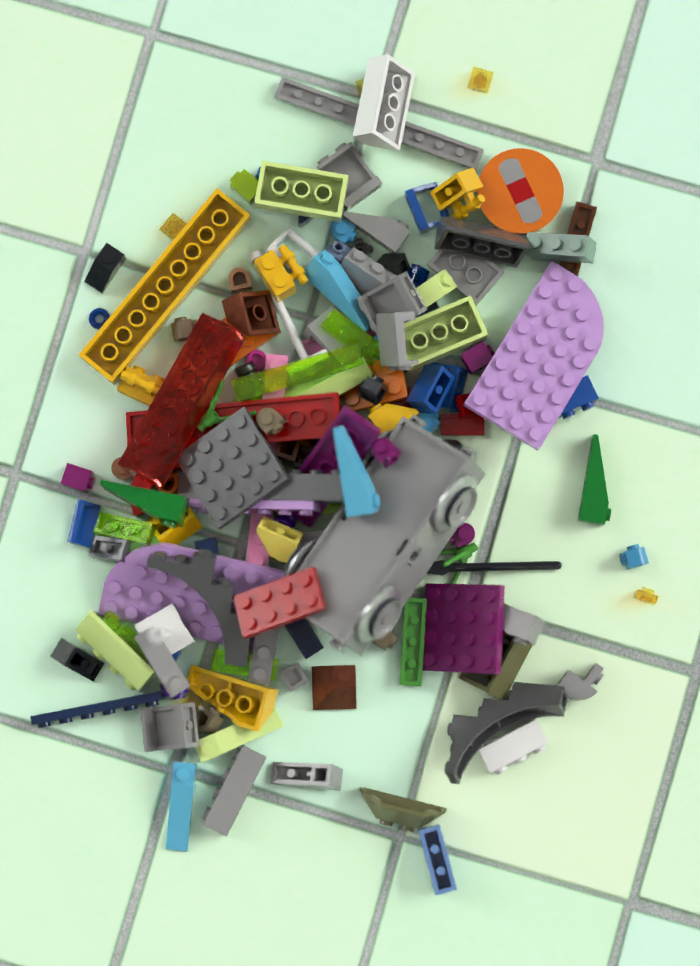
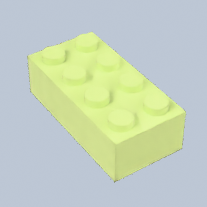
M262 160L254 202L255 208L341 223L349 181L348 175Z
M471 295L404 323L407 360H418L417 365H411V369L406 371L409 373L424 365L487 340V330Z

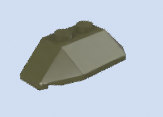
M365 787L360 788V792L376 819H380L379 824L392 827V824L396 823L401 825V829L413 832L414 828H422L445 814L447 810L445 807Z

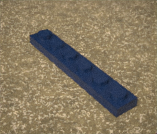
M157 691L30 716L32 725L37 724L38 728L51 726L50 722L59 720L60 724L73 722L72 717L81 716V720L94 718V713L102 712L104 716L115 714V709L123 707L124 712L135 710L138 704L145 703L146 707L159 705V700H163L162 692Z

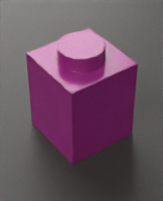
M482 341L462 353L460 358L470 375H473L486 367L495 353L489 344L485 345Z
M67 463L60 484L88 493L89 489H93L96 477H93L94 472Z

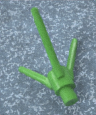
M224 380L220 381L210 407L201 417L202 421L197 425V428L202 432L207 427L221 423L231 416L219 417L214 411L225 383ZM250 411V414L253 416L256 415L257 412Z
M473 542L461 548L442 550L439 555H455L444 562L443 566L446 567L457 560L460 563H467L468 558L472 556L473 552L478 550V547ZM461 572L455 573L450 584H456Z

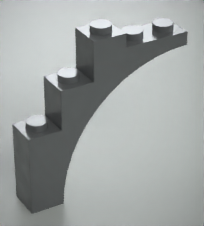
M199 549V551L194 552L192 559H189V556L178 554L175 557L168 556L167 553L156 551L154 554L151 553L147 559V568L169 573L189 584L204 598L214 612L224 640V664L247 667L252 637L248 639L242 637L236 608H233L236 582H231V579L223 577L218 578V580L214 579L217 554L212 553L208 549Z
M514 682L512 690L508 692V700L484 698L482 706L478 708V717L453 715L452 722L447 727V734L452 740L450 758L444 767V772L450 783L460 784L462 775L473 756L484 744L503 730L530 719L550 716L564 717L569 700L565 687Z

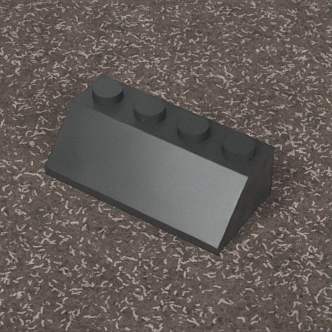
M442 216L437 225L434 249L517 268L530 249V244L526 235L500 230L494 226L478 225L472 221H461L450 216Z

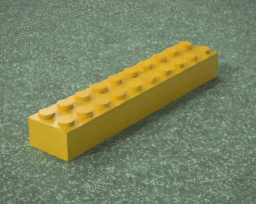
M216 188L80 352V358L115 385L119 381L123 370L125 371L127 366L130 367L247 226L251 221V215Z

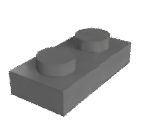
M94 536L88 556L99 560L125 562L124 557L129 553L132 542L127 539Z

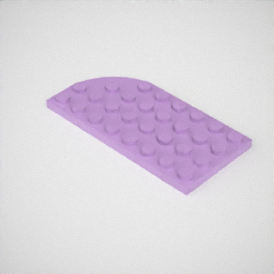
M550 262L463 406L536 451L541 448L602 344L604 330L602 311L594 293L581 278L557 263Z
M171 543L148 544L130 551L124 557L125 562L119 561L111 569L104 583L98 614L138 624L173 603L192 637L224 644L222 631L214 612L195 589L169 573L147 568L149 555L151 553L154 554L156 551L165 552L168 556L175 557L178 554L187 555L189 559H192L194 552L199 550ZM217 555L214 579L218 580V578L223 577L231 579V582H236L235 595L285 577L283 570ZM255 636L251 638L250 651H253Z

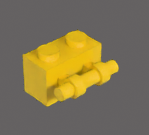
M474 168L457 172L430 192L439 211L452 207L454 213L451 214V217L457 220H463L470 211L477 210L485 202L483 195L474 196V193L483 187ZM465 200L466 204L463 206L461 202Z
M286 245L279 248L282 254L280 258L276 256L272 249L254 260L256 271L277 303L296 293L295 280L298 279L301 285L309 281L305 275L306 271L302 266L298 265L295 260V254L292 250L289 251ZM288 263L293 272L288 274L283 265Z
M136 365L133 368L127 366L120 376L121 381L116 390L149 407L158 409L168 389V385L164 383L165 379L155 374L153 377L145 374L146 370Z
M189 506L183 527L168 528L152 517L146 521L160 543L175 545L180 544L203 527Z

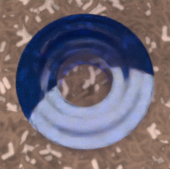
M96 308L89 315V323L94 329L99 330L109 319L110 315L105 309ZM97 316H103V322H96Z

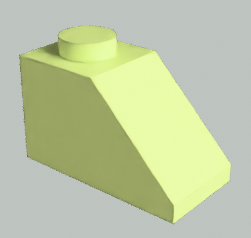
M444 269L416 289L427 308L455 289L457 285L446 269Z

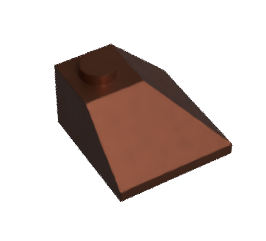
M269 290L237 293L221 301L227 322L246 336L278 333L281 331Z
M355 665L312 666L313 710L357 709Z

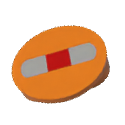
M514 148L503 151L493 157L480 174L479 179L483 187L477 191V195L481 194L485 198V202L481 204V209L495 226L504 231L527 235L528 232H539L554 219L560 210L564 196V186L560 172L549 158L535 150Z

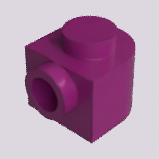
M385 437L376 439L371 446L373 456L385 468L394 464L402 454Z
M463 523L449 539L451 545L455 544L456 548L470 544L475 537V530L470 524Z

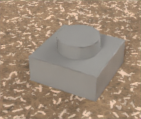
M299 663L279 673L290 692L309 682Z

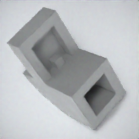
M595 663L583 680L571 670H568L556 686H564L568 697L571 699L585 700L591 698L598 692L591 685L599 683L604 676L601 673L604 668Z

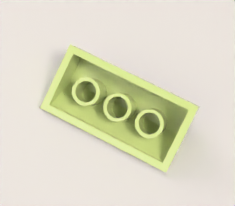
M91 610L75 629L79 633L76 637L84 645L89 643L94 648L92 652L101 661L105 658L110 663L108 668L115 675L120 673L126 679L124 683L132 691L135 688L140 691L156 675L151 664L97 612Z

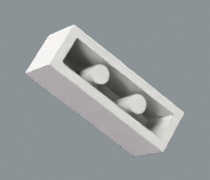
M533 719L481 747L478 752L489 773L495 772L498 775L507 770L506 765L514 761L516 765L527 759L526 754L532 751L534 754L546 749L545 744L549 743L537 719Z

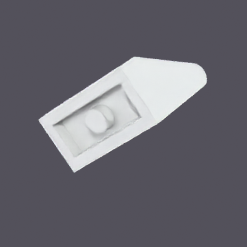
M288 227L267 248V252L273 249L276 256L280 258L282 254L278 247L289 237L311 257L320 253L291 227ZM310 261L303 266L304 270L308 266ZM288 263L283 265L287 271L293 272Z

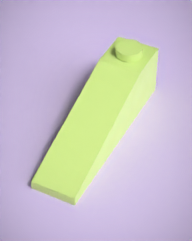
M361 357L341 367L286 388L285 397L333 392L341 395L362 383L368 376L371 377L373 373L365 358Z
M274 706L273 712L259 732L234 724L200 739L199 747L195 748L203 763L283 727V724Z

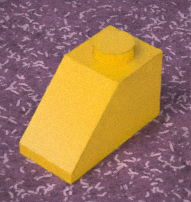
M379 403L369 410L371 414L368 415V418L372 424L382 430L381 433L394 429L402 417L409 420L413 414L418 416L419 412L413 408L387 403L382 406Z

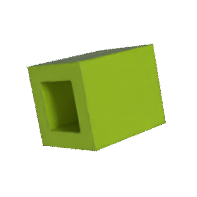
M245 169L241 172L237 171L230 179L232 182L230 184L231 190L251 205L255 201L258 180Z

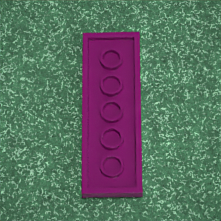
M344 406L298 470H301L302 474H310V470L323 471V474H331L332 470L339 471L333 428L344 425L360 459L363 458L382 430L347 406ZM321 503L320 512H313V516L299 515V512H292L295 513L299 521L311 528L329 503Z

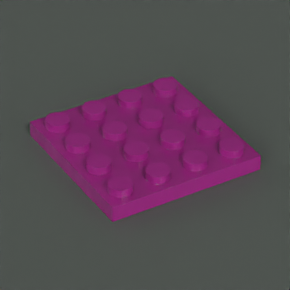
M426 583L425 599H427L422 671L501 674L505 585Z

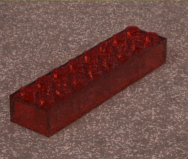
M204 313L200 315L118 462V465L126 473L160 489L164 487L199 424L201 417L215 395L220 381L225 377L246 339L238 328Z

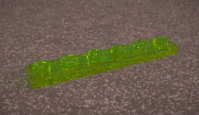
M354 343L232 379L231 383L236 400L240 402L364 365L359 345Z

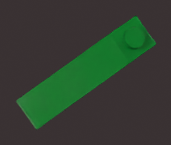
M593 434L577 521L603 526L606 521H610L611 509L608 508L609 501L599 436Z
M105 480L100 481V485L104 490L163 523V526L173 529L176 526L183 527L189 504L185 496Z

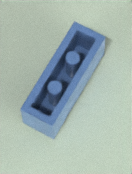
M440 824L418 829L435 895L457 890Z

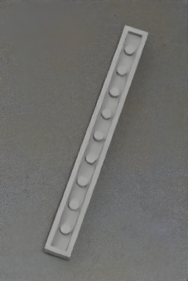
M281 77L274 96L275 99L355 127L359 104ZM405 122L401 144L467 168H474L475 171L477 170L484 149L413 123Z

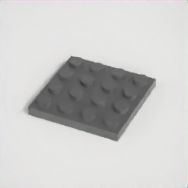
M242 407L175 456L216 528L220 530L291 480L246 407Z

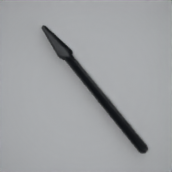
M440 560L434 561L426 574L443 576L448 572L558 570L562 567V563L560 561L452 563L444 567L443 563L446 561Z

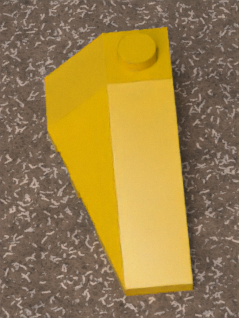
M191 665L187 679L190 684L188 688L199 697L216 707L220 713L225 714L236 725L256 732L260 731L273 712L279 691L266 685L247 682L248 680Z

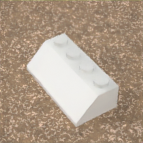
M389 54L368 58L353 137L367 146L400 151L415 72Z

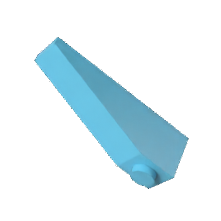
M323 250L315 255L305 268V275L309 282L365 333L370 329L367 316L359 307L357 298L361 295L332 254Z
M344 425L333 428L347 517L373 514L379 511V495L376 494L375 487Z
M174 761L166 849L188 851L197 763Z

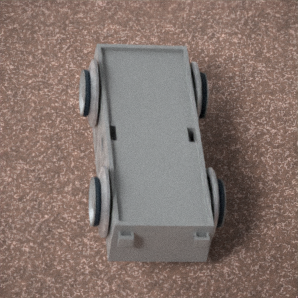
M414 414L409 420L402 417L394 429L381 433L377 437V439L381 437L388 438L402 452L394 464L385 468L373 456L371 447L361 459L375 487L376 494L379 495V511L373 514L346 518L345 504H342L320 538L301 544L291 554L286 563L285 577L310 567L317 569L327 610L304 619L331 636L332 639L329 645L341 653H344L343 649L346 646L359 656H362L371 641L383 638L393 629L400 617L402 608L451 536L471 515L478 497L476 488L486 475L473 461L474 457H478L475 451L465 445L461 451L423 429L422 427H425L427 424Z

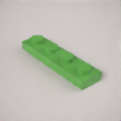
M409 598L404 605L399 685H422L427 599Z

